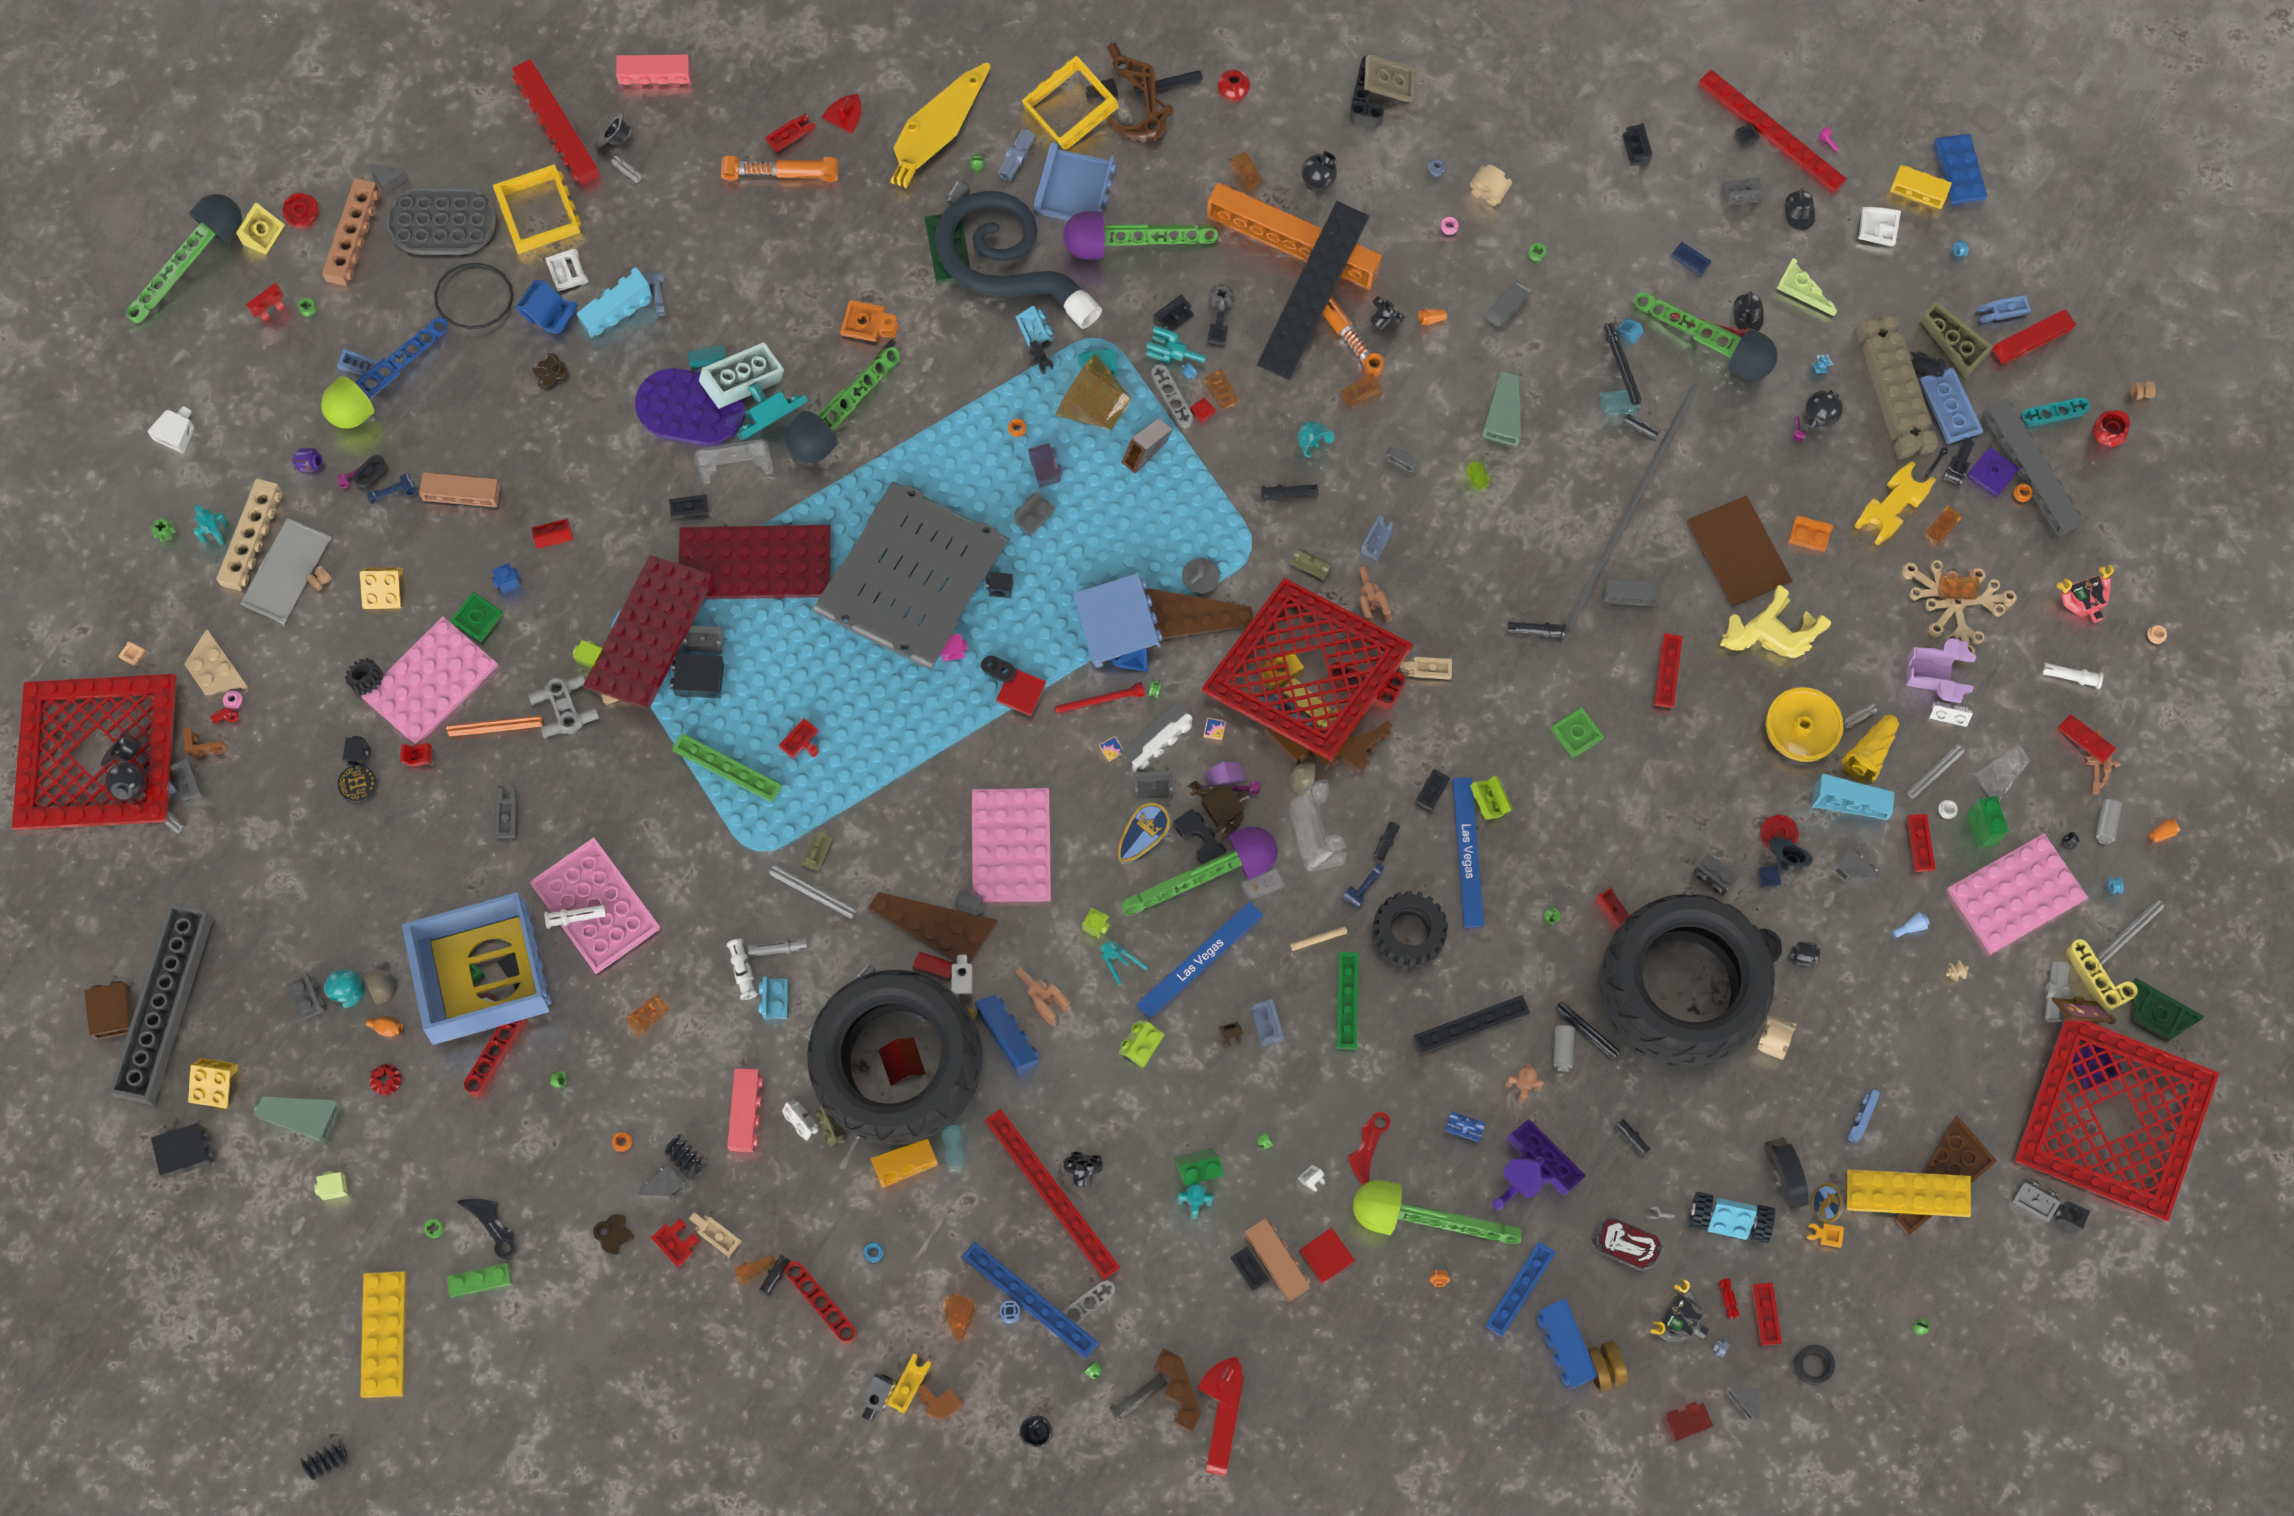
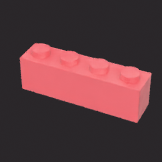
M617 55L616 76L618 83L624 85L631 83L644 85L649 83H690L691 64L689 55Z
M736 1068L734 1070L727 1146L729 1151L754 1152V1146L757 1147L758 1135L755 1134L756 1127H759L760 1115H757V1108L761 1107L762 1103L759 1088L763 1087V1076H760L759 1070Z

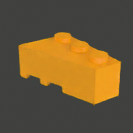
M928 1139L870 1158L882 1188L938 1165Z

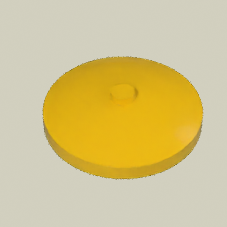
M1798 687L1783 692L1773 701L1766 715V731L1771 743L1781 754L1796 761L1811 762L1826 757L1836 748L1843 734V718L1838 706L1829 696L1816 689Z

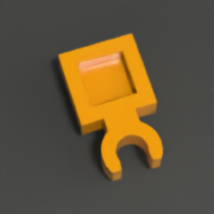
M1824 1223L1821 1229L1816 1224L1808 1225V1228L1814 1229L1815 1235L1808 1234L1807 1239L1815 1240L1820 1238L1821 1245L1842 1247L1844 1227Z

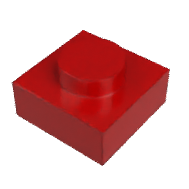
M1205 397L1190 407L1192 414L1201 423L1216 413V409Z

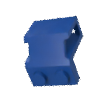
M534 280L515 306V309L528 322L532 324L536 322L546 332L558 334L565 328L568 319L575 314L578 304L574 300H564L544 280Z

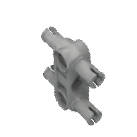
M583 674L568 680L566 678H554L543 689L528 693L532 705L547 699L551 700L556 713V722L540 727L544 739L558 733L574 734L583 727V724L599 719L595 707L582 713L576 712L571 699V690L582 687L585 682ZM556 687H562L559 692H553ZM569 720L574 721V723L570 726L565 725L566 722Z

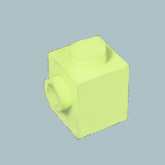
M327 1171L322 1173V1176L316 1177L317 1183L314 1184L315 1193L323 1200L348 1195L346 1178L341 1172Z

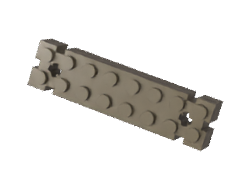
M1896 313L1882 315L1879 321H1876L1875 317L1860 320L1856 333L1859 342L1865 343L1862 352L1891 440L1896 439L1897 441L1894 445L1897 459L1901 460L1911 458L1915 452H1918L1919 456L1933 453L1939 443L1935 431L1929 430L1932 422L1902 332L1897 333L1900 325Z

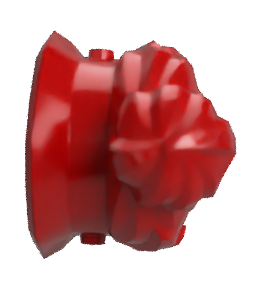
M2121 410L2103 412L2096 419L2092 429L2098 443L2112 448L2125 443L2129 432L2130 418L2127 413Z

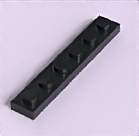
M1523 995L1418 1033L1413 1036L1420 1055L1527 1016L1530 1014Z

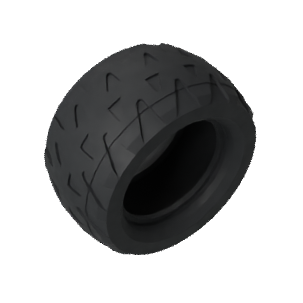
M1676 894L1660 898L1642 906L1622 922L1606 948L1601 965L1600 986L1608 1018L1615 1030L1625 1039V1042L1640 1054L1654 1059L1653 1061L1676 1067H1697L1713 1064L1732 1056L1743 1048L1759 1031L1768 1016L1773 1001L1775 973L1772 956L1769 953L1763 935L1756 925H1752L1740 910L1729 903L1723 904L1711 896ZM1675 940L1694 942L1709 949L1722 962L1730 979L1731 997L1727 1010L1716 1018L1702 1022L1683 1021L1662 1011L1650 998L1644 985L1642 967L1645 954L1659 944Z
M883 970L869 973L854 979L840 988L826 1002V1005L818 1014L811 1030L807 1050L809 1078L815 1095L824 1110L833 1120L852 1134L878 1144L904 1145L919 1142L947 1128L962 1114L970 1103L978 1086L982 1070L980 1034L971 1013L964 1003L948 987L934 978L907 970ZM894 1012H909L926 1018L933 1024L938 1034L941 1049L938 1069L932 1081L918 1095L899 1103H879L865 1098L858 1090L851 1072L852 1049L862 1030L873 1020Z

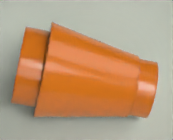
M1423 308L1418 312L1419 323L1425 326L1446 320L1447 318L1445 309Z
M2173 818L2165 819L2149 833V836L2156 843L2176 836L2180 828Z

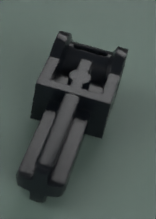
M1971 438L1963 440L1957 457L1953 456L1950 460L1942 481L1947 480L1960 488L1970 466V462H1967L1974 446V441Z

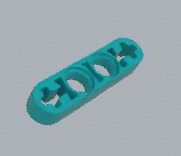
M2080 397L2025 409L2019 418L2023 420L2024 427H2033L2080 417L2088 412L2090 402L2086 398ZM2078 404H2080V406H2084V409L2082 410L2081 407H2076L2078 406ZM2059 407H2065L2068 410V414L2060 413ZM2041 411H2048L2051 417H2043ZM2028 415V417L2033 418L2030 421L2028 418L2025 419V416Z

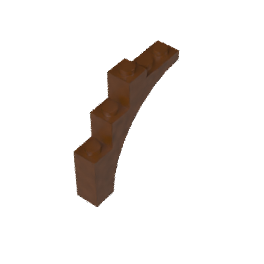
M1387 720L1370 732L1347 738L1332 761L1268 727L1265 728L1264 734L1295 766L1300 762H1306L1311 755L1325 770L1330 766L1334 767L1341 759L1356 774L1359 770L1363 771L1369 766L1370 754L1376 750L1377 744L1381 740L1386 741L1391 736L1393 725Z

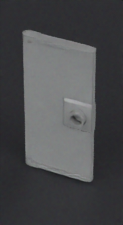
M287 518L240 605L285 625L308 582L305 577L313 573L332 537Z

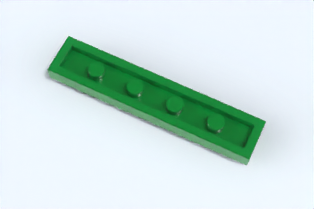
M1339 952L1337 1049H1357L1359 952Z

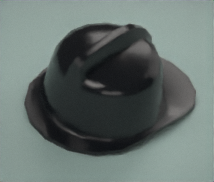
M619 113L599 135L595 142L596 148H601L606 143L620 145L628 139L633 128L623 120L624 116L622 113Z
M1801 188L1799 191L1792 192L1787 196L1785 201L1786 216L1791 227L1796 230H1807L1815 222V206L1812 195Z
M1752 291L1740 295L1734 302V320L1738 329L1752 328L1759 331L1763 326V304L1759 296L1753 294Z
M128 728L122 732L119 739L105 753L101 761L102 767L107 766L113 760L125 762L136 756L141 748V743L128 734Z
M1773 837L1769 841V848L1777 857L1779 865L1783 870L1799 874L1804 867L1812 864L1813 858L1811 854L1791 841L1782 837Z

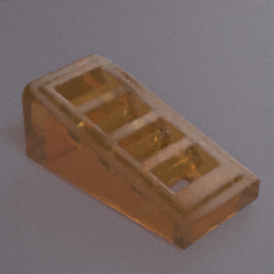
M1222 368L1204 378L1206 385L1222 409L1239 401ZM1217 378L1220 379V381L1216 383L1213 382V380ZM1223 384L1224 387L1217 390L1216 387ZM1227 390L1228 393L1220 395L1221 392ZM1231 396L1232 399L1224 403L1223 399Z
M1373 373L1341 390L1349 407L1383 392ZM1368 383H1372L1374 388L1370 389ZM1365 386L1368 392L1364 393L1361 387ZM1357 388H1358L1359 392L1361 393V395H1360L1359 397L1357 396V394H1356V392H1355V389H1357ZM1352 392L1355 399L1351 400L1348 393Z
M655 995L626 1018V1025L640 1037L669 1010V1007ZM655 1004L660 1010L657 1011L652 1005ZM648 1009L654 1014L653 1016L647 1012ZM643 1015L647 1021H644L640 1016Z
M771 1255L735 1267L734 1270L739 1285H744L774 1265L776 1262L774 1256Z

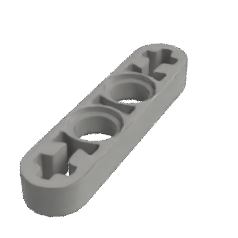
M1155 365L1151 371L1152 380L1176 424L1184 429L1190 427L1193 421L1192 413L1169 371L1163 365ZM1157 371L1163 373L1164 381L1161 382V377L1159 375H1156ZM1166 385H1170L1173 388V390L1169 393H1166L1163 391L1162 388ZM1178 400L1181 402V406L1174 408L1171 402ZM1181 411H1182L1183 416H1184L1185 418H1188L1187 422H1185L1184 420H1181V414H1180Z
M1108 1280L1100 1282L1064 1309L1062 1313L1068 1317L1070 1310H1077L1080 1314L1079 1318L1072 1321L1076 1324L1080 1323L1112 1299L1115 1294L1114 1284ZM1102 1286H1110V1295L1104 1293L1100 1296L1102 1301L1099 1302L1094 1292L1097 1291V1294H1100L1103 1291ZM1088 1297H1092L1096 1301L1095 1306L1092 1308H1087L1084 1305V1300ZM1049 1330L1052 1336L1057 1337L1053 1332Z

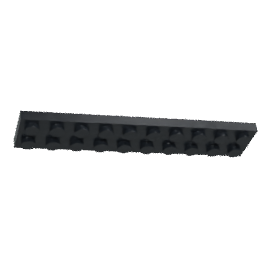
M1336 200L1257 363L1258 367L1291 381L1370 215Z

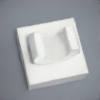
M1311 1165L1298 1177L1302 1184L1315 1192L1317 1191L1315 1187L1317 1181L1323 1185L1325 1184L1322 1178L1325 1174L1314 1165Z

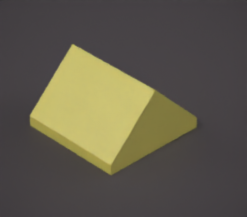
M254 203L236 233L243 245L267 254L285 224L258 203Z

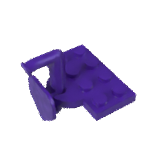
M1528 1119L1507 1138L1512 1146L1518 1149L1521 1154L1519 1158H1514L1505 1167V1177L1512 1185L1499 1198L1493 1200V1206L1495 1209H1502L1518 1191L1525 1197H1534L1543 1188V1183L1546 1184L1548 1182H1551L1556 1190L1565 1196L1586 1175Z

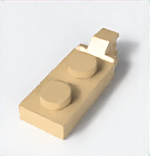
M1414 657L1409 659V662L1403 661L1399 666V672L1408 673V676L1451 680L1452 659Z
M693 1213L689 1218L691 1222L697 1225L694 1230L728 1258L731 1257L742 1243L740 1239L711 1217L705 1215L702 1219L696 1213Z

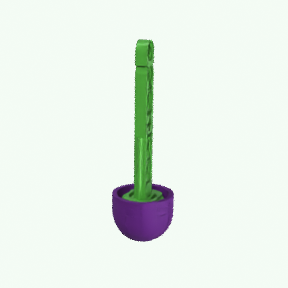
M1086 211L1075 214L1067 221L1063 231V240L1066 248L1072 255L1080 259H1102L1105 246L1213 243L1218 238L1215 226L1210 224H1202L1199 227L1196 225H1104L1101 211ZM1137 231L1143 233L1140 238H1134L1133 234ZM1172 231L1178 232V236L1175 238L1169 237V234ZM1189 231H1196L1194 237H1187ZM1207 231H1214L1212 237L1204 236ZM1117 232H1124L1123 238L1118 239L1115 237ZM1155 232L1159 233L1157 234V237H1153V235H1155Z
M1250 826L1239 829L1236 832L1234 831L1228 834L1234 849L1233 851L1149 888L1139 895L1136 894L1122 902L1121 907L1125 915L1136 914L1144 910V908L1158 904L1239 866L1242 867L1248 880L1256 878L1267 872L1275 863L1278 853L1277 843L1270 832L1260 827Z

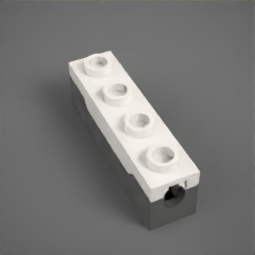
M1177 702L1174 703L1121 751V758L1135 772L1144 771L1149 767L1150 761L1154 757L1157 759L1163 754L1164 748L1168 745L1172 746L1182 732L1185 734L1192 727V717Z

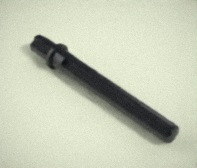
M1612 322L1605 323L1606 341L1610 344L1632 405H1639L1642 398L1621 345L1620 334L1617 333Z

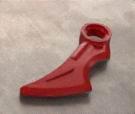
M1384 1112L1375 1113L1361 1127L1363 1134L1362 1143L1354 1153L1348 1155L1352 1170L1362 1185L1370 1182L1371 1161L1380 1134L1387 1131L1390 1127V1117ZM1378 1117L1386 1120V1125L1382 1128L1375 1125V1119Z

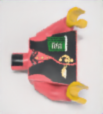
M2108 565V570L2105 572V567L2100 566L2099 572L2103 574L2102 577L2098 575L2072 584L2069 579H2064L2065 585L2062 582H2058L2057 588L2062 590L2061 596L2064 606L2073 613H2076L2078 617L2090 615L2093 623L2104 619L2100 610L2104 609L2110 598L2111 577L2109 576L2114 572L2113 567Z

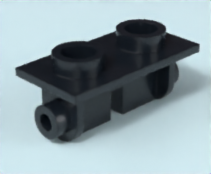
M1911 351L1913 357L1911 361L1914 370L1923 373L1925 367H1928L1925 373L1936 378L1943 377L1945 370H1948L1945 360L1939 357L1930 358L1927 354L1920 351L1917 353Z

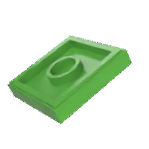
M1580 707L1550 728L1572 758H1575L1604 739V735L1583 707Z

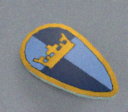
M1147 803L1141 805L1135 811L1119 843V861L1128 862L1142 856L1167 834L1171 820L1169 813L1163 806L1157 803Z

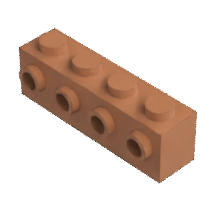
M432 471L423 473L419 494L423 501L497 507L501 486L498 480L493 477L477 478L474 475L458 476L454 473L444 475Z
M1265 1218L1246 1230L1244 1235L1289 1303L1308 1291L1310 1288L1309 1283L1311 1282L1305 1273H1301L1298 1269L1299 1263L1293 1255L1290 1257L1288 1254V1246L1282 1238L1279 1240L1275 1234L1277 1229L1271 1221L1268 1223Z

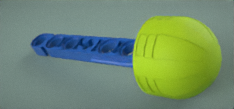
M440 317L435 318L426 325V328L421 329L388 358L380 360L355 382L345 376H340L327 387L322 396L321 409L325 418L334 426L345 429L354 428L362 424L374 414V408L370 399L398 377L401 370L433 345L435 339L439 340L446 334L448 329L447 321ZM442 323L445 329L438 331L434 328V325ZM428 334L431 340L424 342L421 339V335ZM410 345H414L417 347L418 351L416 353H410L407 350V347ZM403 354L406 355L402 359V364L400 362H395L396 358L400 359L403 356ZM388 368L391 373L388 376H383L380 373V369ZM368 379H374L377 382V385L375 387H369L367 386L366 381Z

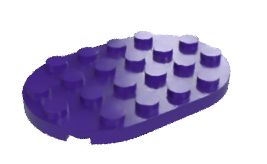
M668 368L653 373L642 382L636 393L635 409L640 422L649 432L656 436L699 445H716L722 443L723 440L730 436L733 437L739 431L738 428L742 426L746 415L744 413L746 411L744 398L718 408L699 382L701 372Z

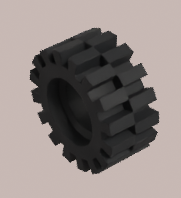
M365 658V660L359 659V663L355 661L354 666H349L350 671H346V683L359 695L361 693L366 695L367 692L370 694L373 688L376 690V685H381L380 680H383L382 675H384L380 667L372 659L369 660L368 658Z

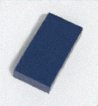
M1682 241L1671 254V258L1700 277L1711 264L1710 259Z

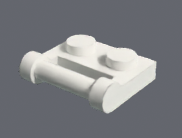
M571 249L545 258L557 292L577 285H585L589 282L578 259L579 253L577 249ZM571 259L577 277L572 278L566 260Z

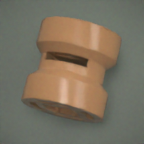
M2148 380L2144 383L2140 381L2132 383L2131 395L2134 400H2141L2143 397L2147 399L2155 397L2156 387L2153 380Z
M318 566L313 574L305 577L317 592L322 589L325 583H329L332 580L331 576L321 566Z

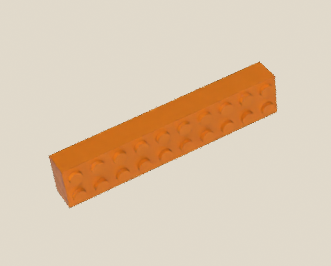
M1217 182L1208 199L1207 218L1306 262L1323 229L1313 225L1310 221L1297 218L1294 214L1285 213L1276 206L1267 205L1260 199L1249 197L1244 192L1231 189L1226 184L1222 185ZM1357 243L1341 277L1370 290L1379 274L1382 255Z

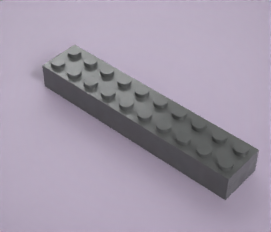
M169 903L109 1093L116 1098L155 1105L214 918L208 911Z

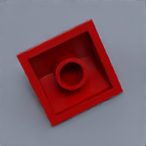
M914 1037L895 1039L878 1049L890 1086L926 1074Z

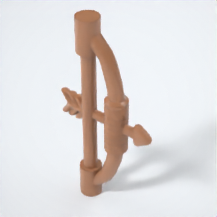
M2094 729V732L2104 738L2101 729ZM2086 756L2088 759L2086 765H2094L2092 793L2100 794V789L2108 781L2112 765L2118 767L2121 763L2117 760L2112 762L2111 756L2104 763L2105 774L2102 782H2100L2099 764L2102 763L2094 757Z

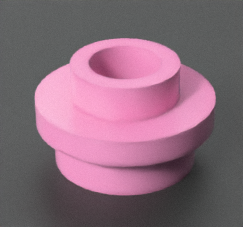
M1446 217L1442 220L1441 230L1445 234L1451 235L1458 231L1459 224L1454 217Z
M229 691L223 697V704L229 709H237L243 702L242 695L237 691ZM235 697L233 702H229L230 698Z

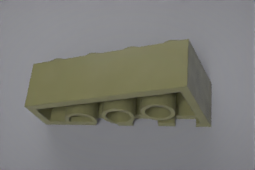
M1937 301L1924 313L1920 321L1965 380L1989 355L1993 348L1989 342Z

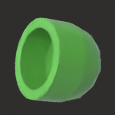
M976 154L971 157L970 166L973 170L979 171L983 169L984 159L981 155Z
M1549 907L1550 909L1545 910L1544 917L1549 924H1554L1560 920L1561 913L1557 908Z
M556 1071L549 1077L551 1078L550 1084L554 1087H564L566 1085L567 1077L563 1071Z
M1267 1131L1258 1136L1257 1144L1260 1148L1267 1149L1274 1146Z
M1918 1318L1913 1322L1912 1328L1916 1334L1924 1335L1930 1330V1324L1928 1320ZM1918 1323H1921V1324H1923V1325H1926V1328H1925V1327H1922V1326H1919V1325H1917V1324H1918Z
M1095 1360L1084 1372L1088 1377L1095 1379L1098 1378V1375H1101L1102 1368Z

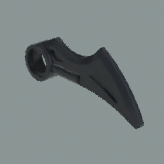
M463 1199L457 1201L459 1205L471 1212L486 1228L495 1241L494 1251L500 1259L508 1260L515 1255L516 1246L513 1240V1230L503 1226L498 1220V1203L484 1199ZM503 1244L510 1245V1251L507 1254L500 1253V1247Z

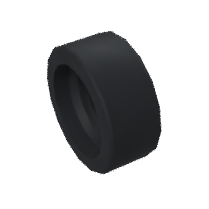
M1817 1344L1809 1345L1800 1350L1794 1361L1797 1376L1803 1382L1810 1385H1819L1829 1380L1834 1374L1836 1366L1832 1353L1824 1346ZM1818 1353L1824 1357L1827 1367L1823 1375L1813 1377L1805 1372L1803 1360L1806 1355Z

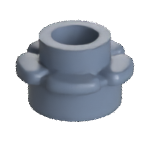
M1433 159L1429 163L1428 170L1433 176H1440L1445 172L1446 166L1442 160Z
M1726 1338L1723 1341L1720 1339L1717 1341L1713 1349L1716 1351V1356L1719 1355L1723 1358L1731 1343L1727 1342Z

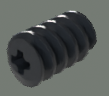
M680 1133L667 1144L664 1153L666 1156L670 1155L671 1161H676L675 1165L681 1167L682 1173L686 1172L687 1178H692L702 1172L708 1162L701 1164L703 1157L695 1158L698 1151L696 1150L691 1153L690 1151L693 1146L685 1147L687 1140L685 1139L680 1142L682 1137Z
M341 1439L338 1440V1447L333 1442L331 1443V1450L324 1446L323 1454L315 1450L314 1458L309 1453L307 1454V1461L302 1457L300 1458L302 1467L311 1480L316 1479V1473L322 1477L324 1470L330 1473L332 1467L339 1469L340 1463L343 1466L348 1464L347 1451Z

